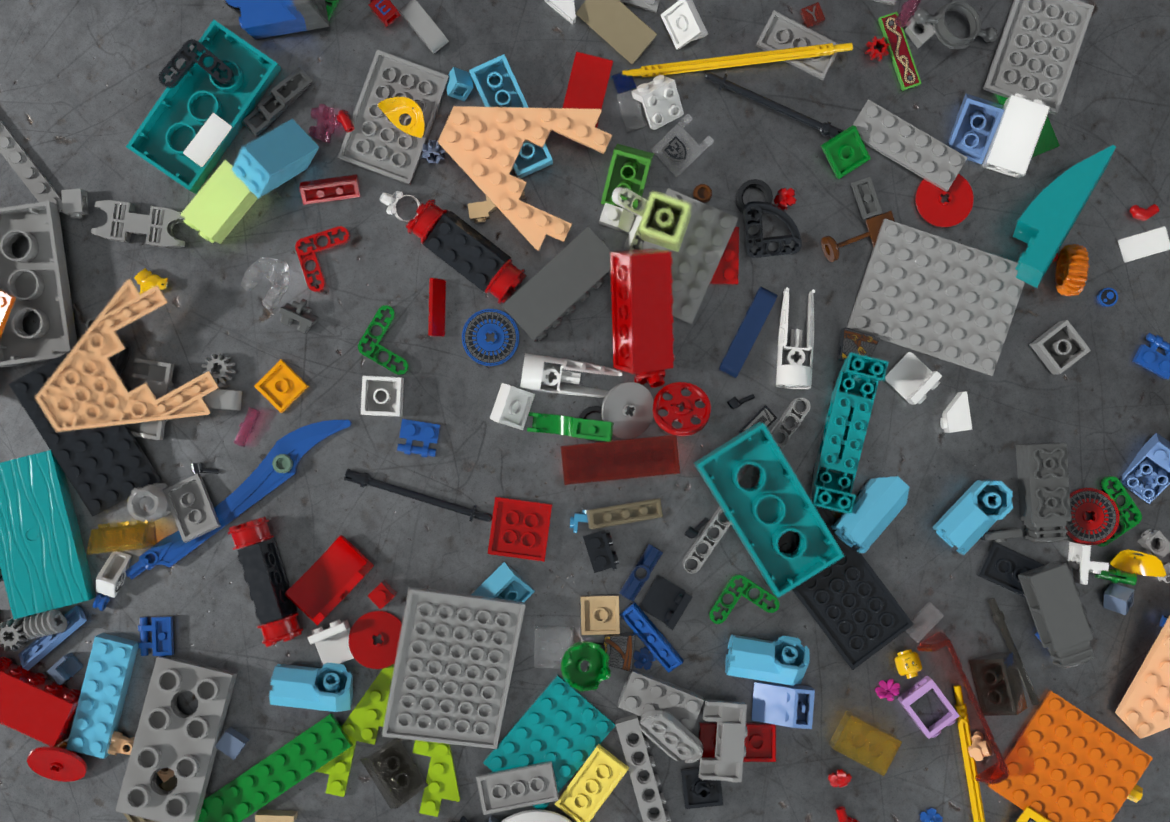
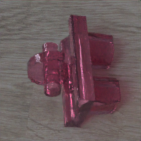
M319 104V107L311 109V117L317 120V126L309 128V136L325 143H330L331 134H334L335 128L341 127V123L336 121L334 108L327 107L325 104Z

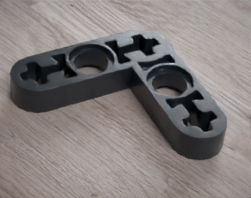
M190 39L184 43L163 68L158 79L164 87L174 88L195 63L222 84L232 82L234 74L226 64L200 42ZM191 45L196 46V49L202 53L200 58L195 52H191L189 48ZM206 57L214 59V64L211 67L204 65ZM178 59H185V68L178 69L176 67ZM173 67V69L177 71L179 75L177 76L174 73L171 76V79L173 81L171 83L168 81L165 83L166 79L164 77L165 75L170 76L173 73V71L170 70ZM218 67L223 72L228 71V78L226 79L223 77L222 79H220L221 74L218 73L215 69H217Z

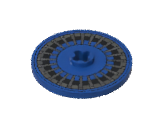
M484 309L473 314L465 323L462 331V343L468 356L475 362L485 366H497L508 361L516 352L519 344V331L514 320L505 312L497 309ZM495 333L494 338L496 340L494 342H487L486 334Z

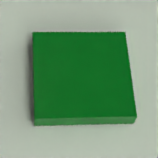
M854 125L821 145L838 179L871 159Z

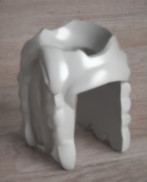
M154 483L143 488H134L127 502L129 514L134 519L142 522L155 521L171 513V509L167 508L166 496L162 489L169 488L166 483ZM150 496L153 498L155 506L151 511H144L140 507L142 497Z

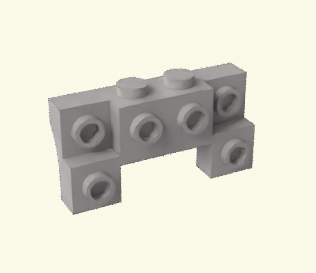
M135 358L134 362H137L136 374H133L132 377L145 379V383L147 382L156 399L175 389L173 387L174 383H172L174 364ZM168 419L130 423L128 428L133 436L163 440L165 423Z
M704 700L703 719L705 721L717 722L715 758L700 757L699 777L702 780L742 782L743 757L746 755L744 741L745 737H747V704L744 702Z

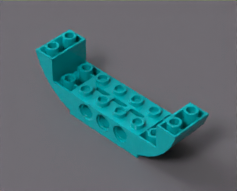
M851 352L847 356L832 392L815 461L812 483L813 505L848 514L852 513L856 495L851 493L878 383L885 379L888 361Z

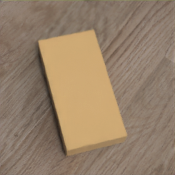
M260 809L255 815V822H295L298 817V811Z

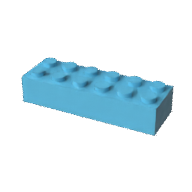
M504 54L469 70L485 107L529 108ZM525 140L513 166L517 178H524L553 164V159L546 144L542 148Z
M106 633L95 636L67 750L103 759L110 755L108 754V749L114 731L118 730L139 648L138 641Z

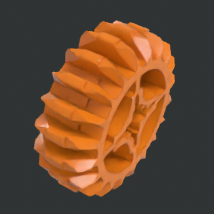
M1072 244L1065 245L1061 249L1058 261H1056L1055 287L1061 295L1076 296L1083 291L1089 273L1088 267L1090 266L1088 264L1089 257L1086 247Z

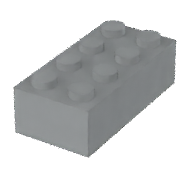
M632 668V672L629 673L618 700V708L641 717L645 712L651 710L667 712L692 733L704 703V698L700 694Z

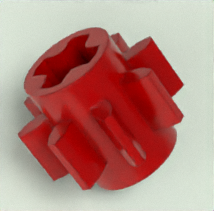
M874 36L872 42H867L866 46L869 49L865 54L871 56V61L874 58L881 61L882 55L887 56L889 54L886 49L890 44H886L884 41L885 37L877 39Z

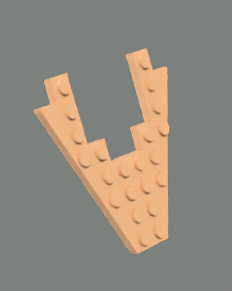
M454 106L438 143L528 242L539 251L546 235L565 242L572 224L520 201L527 182L510 175L525 140L543 148L550 131H554L604 154L612 135L595 128L602 113L600 109Z
M128 279L35 398L56 432L201 416L211 413L202 398L219 388L210 371L156 399L147 382L129 392L108 359L125 349L115 331L168 303L158 285L139 294L132 280Z
M1170 616L1115 711L1140 739L1170 728Z

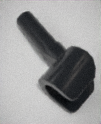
M752 394L740 400L734 396L727 404L731 409H735L745 402L754 399L755 396Z
M202 462L191 464L193 473L219 474V469L202 468Z
M705 517L695 529L689 526L685 536L690 539L695 538L709 520Z

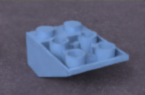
M1155 433L1143 445L1119 479L1124 487L1148 504L1170 484V442L1158 433Z
M754 682L751 720L791 728L812 729L815 690L811 686Z

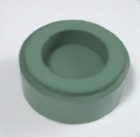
M279 454L273 459L272 465L276 472L287 473L292 469L293 461L289 455Z

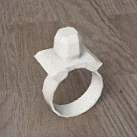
M396 191L393 195L382 193L380 201L388 206L387 214H395L401 221L409 222L410 220H403L398 216L395 207L399 199L404 196H410L416 201L417 207L420 206L417 198L411 195H403L402 191Z

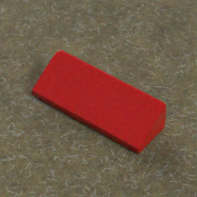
M357 174L304 181L299 186L303 205L360 197Z
M430 278L428 335L431 337H444L446 280Z

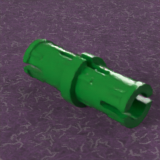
M1117 568L1108 569V571L1101 570V574L1095 573V578L1110 580L1115 584L1119 582L1134 586L1137 582L1136 574L1122 572ZM1109 574L1122 576V578L1110 576Z

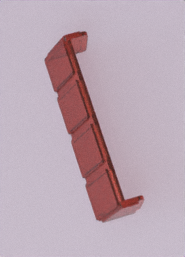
M938 632L920 642L917 649L918 651L934 652L945 646L947 647L952 658L953 667L959 674L968 694L967 698L983 727L982 732L991 745L997 759L996 764L976 775L975 779L979 782L998 784L1009 777V770L994 741L984 714L977 705L979 703L965 672L962 670V665L950 639L944 633Z

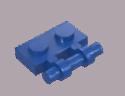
M1148 333L1145 339L1151 342L1149 347L1144 344L1141 345L1132 362L1164 379H1169L1170 343L1164 341L1163 337L1159 335L1155 336ZM1158 346L1166 350L1164 355L1156 351Z
M402 419L399 438L407 440L406 444L398 443L397 451L408 455L414 453L420 454L421 457H435L436 449L429 447L430 443L438 444L441 425ZM413 440L423 441V447L412 446Z
M154 616L151 618L152 624H148V617H140V625H138L140 642H138V647L141 649V656H148L149 648H152L153 656L173 655V616ZM148 631H152V641H148Z

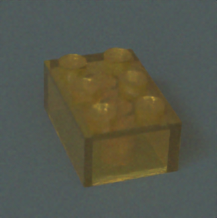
M846 710L829 744L839 753L885 776L902 741L895 735Z

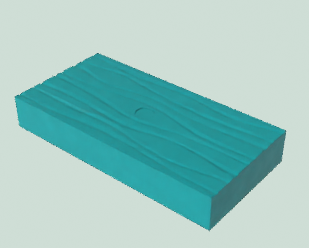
M214 19L198 42L233 71L234 78L229 84L218 82L201 66L195 63L174 88L165 89L126 146L129 150L194 194H197L243 127L242 120L254 111L282 70L277 62ZM196 46L191 51L195 52L199 56V58L202 55V53L196 49ZM212 57L204 59L206 67H211L214 64ZM184 61L180 69L185 68L186 61ZM218 67L217 69H215L218 73L221 74L220 79H222L223 77L226 79L228 78V71L223 72ZM212 113H215L231 125L232 129L204 166L200 167L183 152Z
M51 450L0 463V568L13 620L96 598L66 474Z

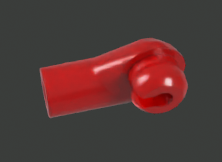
M340 110L336 116L337 121L342 123L347 133L353 131L355 127L350 119L349 112Z
M1156 204L1151 205L1147 209L1134 205L1129 210L1133 218L1141 221L1148 220L1160 211Z
M844 806L836 808L839 822H859L847 816Z

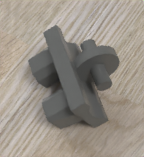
M302 299L300 303L293 301L292 305L286 303L279 311L282 314L281 323L290 326L293 320L299 321L297 329L303 333H307L310 330L311 326L317 322L318 317L310 313L312 308L306 306L307 300Z

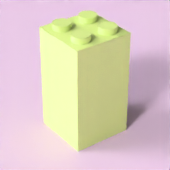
M224 160L180 214L185 218L184 223L192 229L200 230L199 235L211 243L218 242L221 244L258 199L242 180L232 171L233 165Z
M652 192L639 227L642 240L679 252L691 218L690 204Z

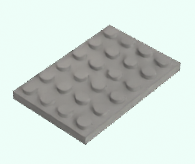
M1014 0L983 90L1009 98L1011 95L1021 94L1027 97L1026 100L1033 102L1034 100L1043 101L1046 103L1045 106L1050 107L1048 113L1056 115L1059 111L1094 6L1079 0Z
M377 50L351 119L355 129L346 133L337 158L411 185L422 155V146L426 144L446 90L449 76ZM392 97L412 99L419 105L424 116L425 129L423 137L418 138L401 131L378 108L377 104L382 100ZM402 114L400 116L399 122L401 125L407 126L411 123V116L409 114Z
M668 188L665 196L688 203L691 207V218L680 250L676 252L644 241L641 249L651 248L671 251L673 259L671 265L673 277L672 314L673 317L692 324L738 218Z

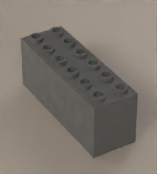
M587 227L510 297L502 307L534 342L536 340L542 341L548 335L546 331L549 328L555 329L562 322L561 317L565 314L569 316L576 309L575 305L579 301L583 303L590 296V291L593 288L597 290L605 283L604 278L607 275L611 277V251Z

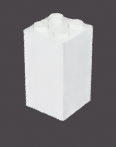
M1021 94L1011 95L1005 101L1003 106L1004 113L981 167L1015 178L1024 176L1050 107L1045 106L1046 103L1040 100H1034V102L1026 100L1027 97Z

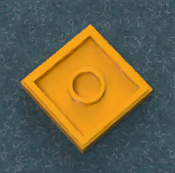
M280 359L254 387L280 413H283L309 385L283 359Z

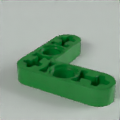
M383 305L378 309L359 341L358 350L362 355L397 375H404L409 370L408 361L380 345L396 316L395 310L392 307ZM388 309H390L389 313L391 314V317H386L383 321L387 323L386 326H384L382 323L376 322L378 318L382 320V318L384 317V315L382 314L383 310L387 311ZM375 325H379L382 328V333L379 336L372 334V328ZM369 335L371 338L377 339L376 343L374 341L371 342V351L367 350L364 352L362 345L364 343L368 344L370 341L367 336ZM382 351H386L389 355V359L386 362H381L378 358L379 353ZM393 356L396 357L393 361L397 363H401V361L404 362V370H399L398 372L397 366L391 364V367L388 366V364L391 363Z
M1113 476L1104 477L1100 482V487L1117 505L1120 530L1115 532L1107 541L1096 545L1100 547L1108 545L1138 525L1142 520L1140 510L1120 480ZM1108 481L1114 482V484L1112 485L1114 490L1112 488H1107V486L1109 485ZM1120 495H1123L1126 499L1125 504L1122 506L1117 504V498ZM1128 511L1130 513H1135V515L1133 516L1134 520L1128 519L1130 517Z
M735 574L730 578L711 607L709 618L715 624L723 623L741 596L768 613L776 612L779 609L780 603L774 595L745 576ZM742 578L743 586H738L735 590L739 592L737 595L733 591L728 590L729 587L734 589L736 585L734 583L735 579L739 580ZM753 588H757L760 591V595L756 599L751 598L749 595L750 590ZM764 593L767 594L764 597L767 600L771 601L772 599H774V607L770 606L768 609V605L764 601H761L764 596ZM725 594H732L733 602L725 604L723 596ZM721 603L724 607L728 609L727 611L722 609L720 613L722 615V618H717L715 620L713 612H718L721 607L717 605Z

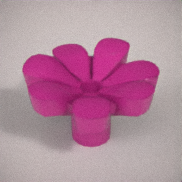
M889 679L887 683L881 680L879 682L880 687L875 688V692L880 699L887 698L888 701H893L895 699L894 696L899 695L900 684H894V679Z

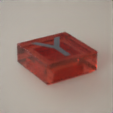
M819 2L800 9L807 28L826 20Z

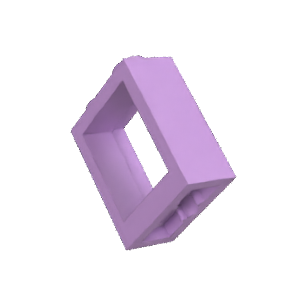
M929 676L924 677L897 698L928 739L938 736L944 727L951 726L956 722V718L959 717V714ZM932 689L949 713L927 729L910 705Z

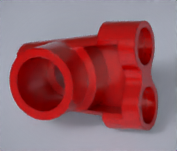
M665 370L635 373L636 376H634V382L641 385L649 383L651 388H657L665 384L664 378L666 373Z

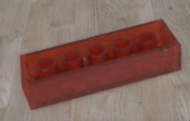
M676 435L561 446L564 485L680 473Z

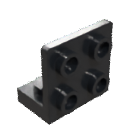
M605 529L583 536L594 573L613 568V571L617 570L616 565L619 564L616 551L612 552L610 546H613L610 532L606 533Z
M658 575L639 607L673 630L693 597L687 591Z

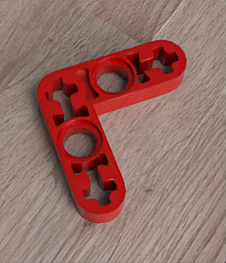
M337 226L301 238L296 242L295 249L307 286L311 291L318 293L326 287V281L316 253L347 243L350 240V232L345 227ZM340 230L343 233H346V235L343 236V240H341L340 238L333 239L335 243L332 244V239L329 235L330 233H332L333 237L339 235L338 231ZM319 237H327L328 243L326 246H319ZM312 239L314 241V245L317 248L314 250L313 246L308 247L307 252L300 250V248L303 246L302 243H305L307 245L313 244L311 242ZM309 260H313L316 263V267L312 271L306 269V263ZM319 272V275H315L316 279L321 281L318 289L312 286L315 281L312 276H308L309 274Z

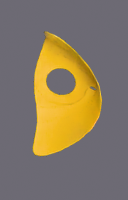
M392 97L382 100L377 104L378 108L401 131L418 138L423 137L425 129L424 116L419 105L412 99ZM402 114H409L411 116V123L404 126L399 122Z
M1134 550L1120 551L1110 562V565L1132 574L1153 577L1166 576L1161 560L1156 556ZM1133 553H1139V554H1143V555H1145V556H1139V555H1135V554H1133Z

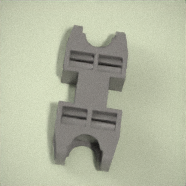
M114 200L95 202V208L104 210L107 213L108 220L105 225L92 228V234L125 243H130L131 234L146 236L145 244L149 246L168 249L185 247L186 242L176 239L172 233L174 225L185 220L180 215L181 212L169 208L151 206L150 215L134 213L135 205L128 202Z

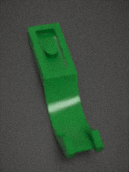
M529 412V416H533L532 428L527 427L529 432L551 433L612 442L614 422Z

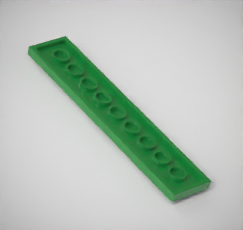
M332 713L206 798L203 801L198 822L243 821L349 749L353 744Z

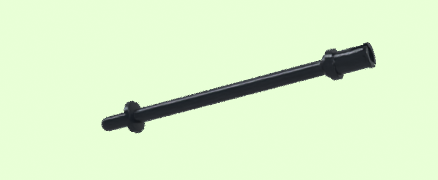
M706 72L704 75L707 80L720 85L718 90L721 91L725 87L818 129L822 133L821 136L833 138L844 131L831 125L829 121L821 123L726 80L727 74L724 75V78L711 72Z
M347 469L345 473V481L359 484L363 488L365 486L376 487L470 516V522H472L473 518L486 522L492 520L490 514L477 511V505L470 509L372 479L369 473L366 472L363 474Z

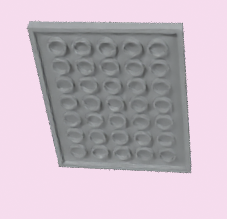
M883 219L847 328L993 376L1025 282L1016 278L1018 273L1015 270L1018 265L1017 262L888 219Z
M409 587L382 736L497 749L525 602Z

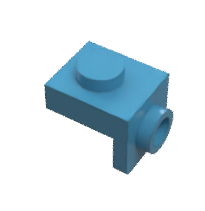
M583 510L582 513L575 512L574 517L570 518V528H574L573 533H577L578 522H588L586 510Z

